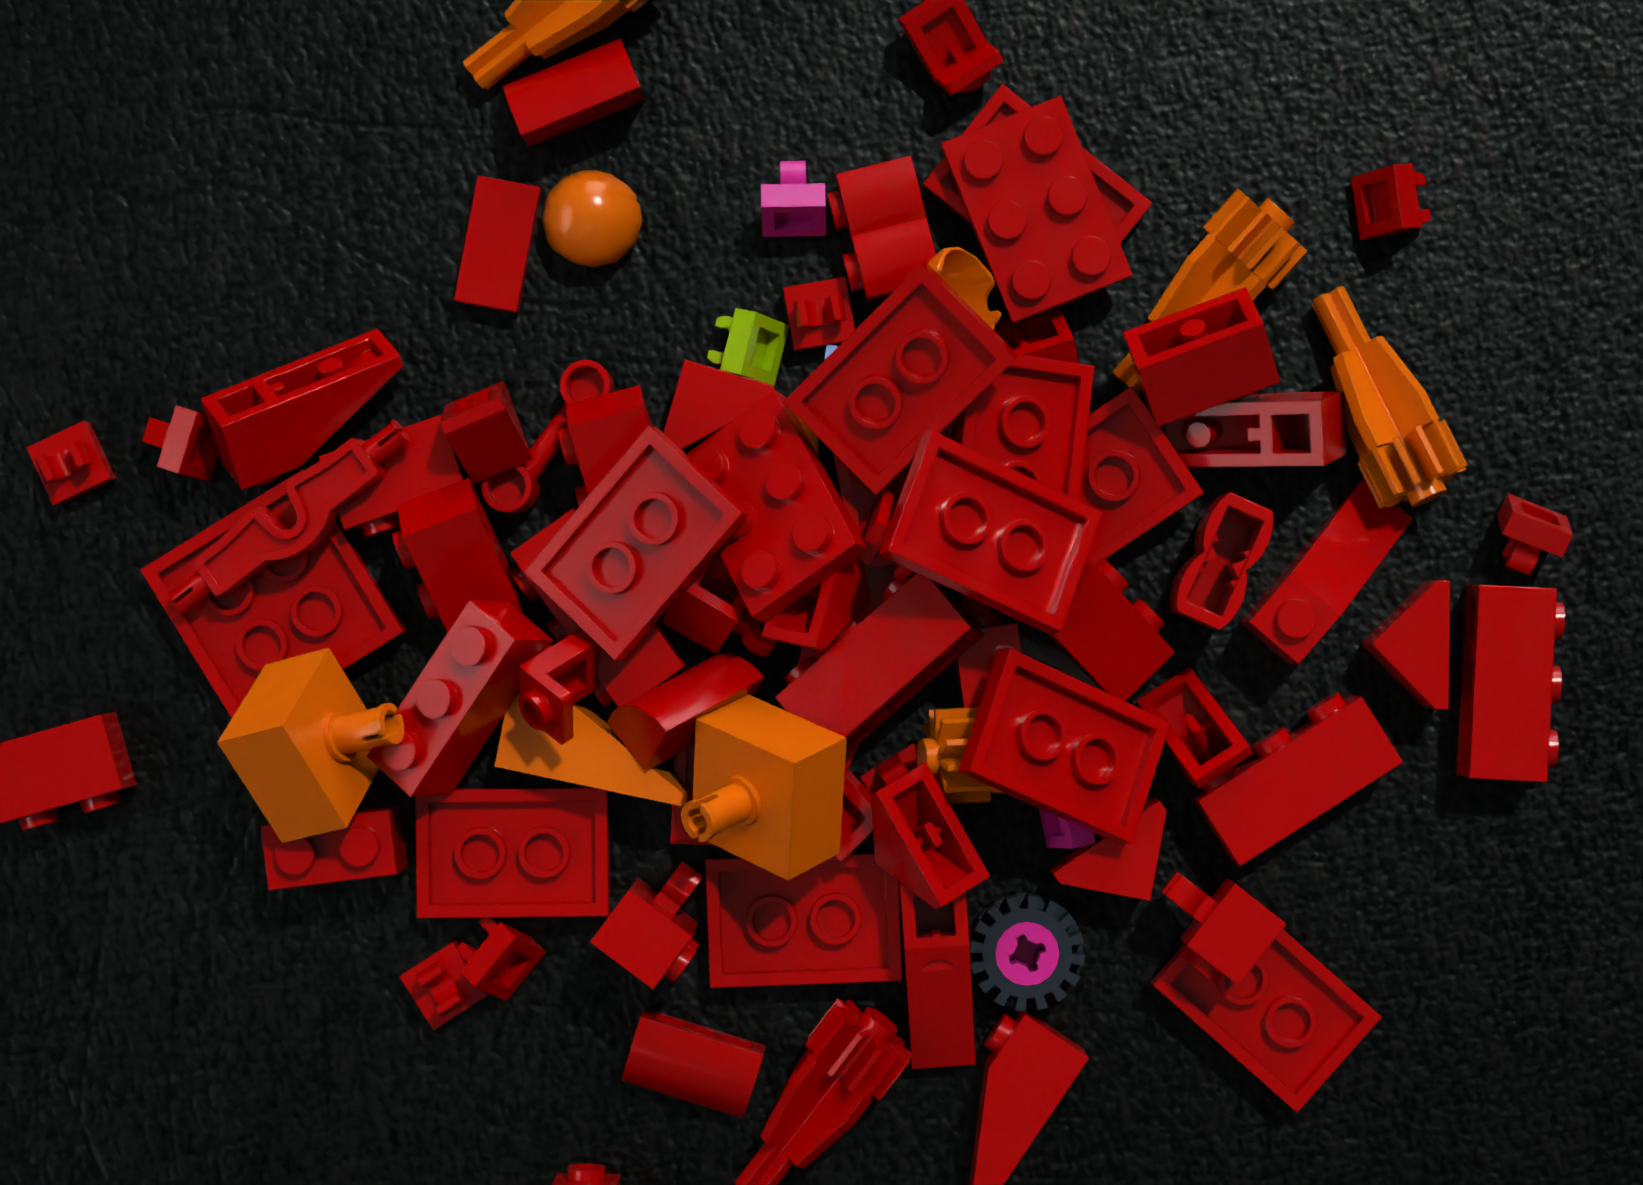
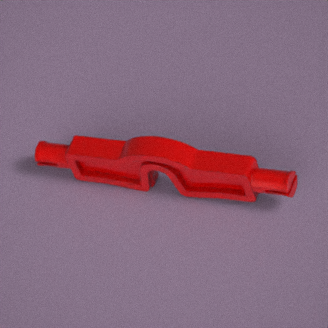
M393 419L390 424L368 441L364 442L362 439L351 438L321 461L290 478L286 482L285 493L289 496L297 514L295 525L291 529H287L264 506H257L248 510L218 541L194 558L193 565L197 572L177 588L168 592L170 601H179L174 606L181 613L186 614L212 592L216 596L229 595L273 560L292 559L314 548L332 528L338 511L384 476L385 470L380 463L411 441L408 433L401 432L404 428Z

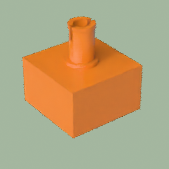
M325 648L265 664L217 743L280 841L285 843L347 828L379 770V767L367 757L368 753L373 748L399 744L404 736V722L401 714L385 718L386 715L394 714L398 709L392 703H384L378 707L366 709L330 648Z
M749 694L696 718L693 800L687 802L681 811V819L685 831L693 839L699 837V842L707 841L788 881L840 853L847 738Z

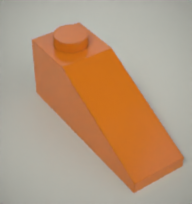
M520 692L504 715L494 767L677 806H684L687 802L693 800V789L662 764H658L645 771L607 724V720L586 703L576 702L573 704L574 737L563 745L559 744L543 730H536L526 722L519 708Z

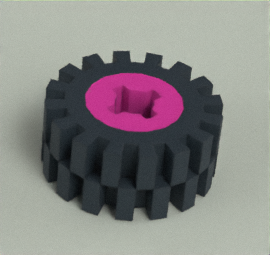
M1026 891L1014 892L1015 895L1008 897L1002 895L994 899L995 903L987 909L984 907L977 915L978 920L974 926H971L969 933L971 970L985 994L988 993L996 1003L1005 1006V1004L1012 1006L1017 1011L1026 1012V1008L1036 1007L1038 1011L1048 1008L1047 1004L1056 999L1060 1002L1067 996L1066 991L1070 986H1076L1080 979L1078 974L1080 967L1084 966L1085 954L1083 952L1084 941L1075 920L1061 904L1037 892L1036 894H1028Z

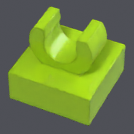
M735 308L733 318L729 316L717 318L715 326L730 332L725 351L709 350L707 358L711 362L721 365L720 370L767 383L774 387L789 325L758 312Z

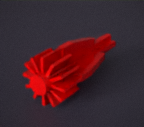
M840 998L834 1002L808 1036V1040L805 1043L808 1049L797 1062L760 1136L765 1143L737 1178L735 1185H778L793 1164L804 1169L847 1132L870 1105L873 1096L879 1101L882 1100L912 1061L910 1059L913 1056L911 1051L903 1047L906 1041L901 1037L895 1036L898 1030L888 1017L871 1007H867L862 1013L856 1004L849 999L846 1003Z

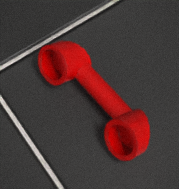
M579 360L565 369L560 379V392L565 400V404L529 449L532 460L482 480V494L488 505L505 514L521 513L534 505L540 491L538 478L562 449L558 429L567 427L566 405L614 392V383L611 375L599 363L592 360Z

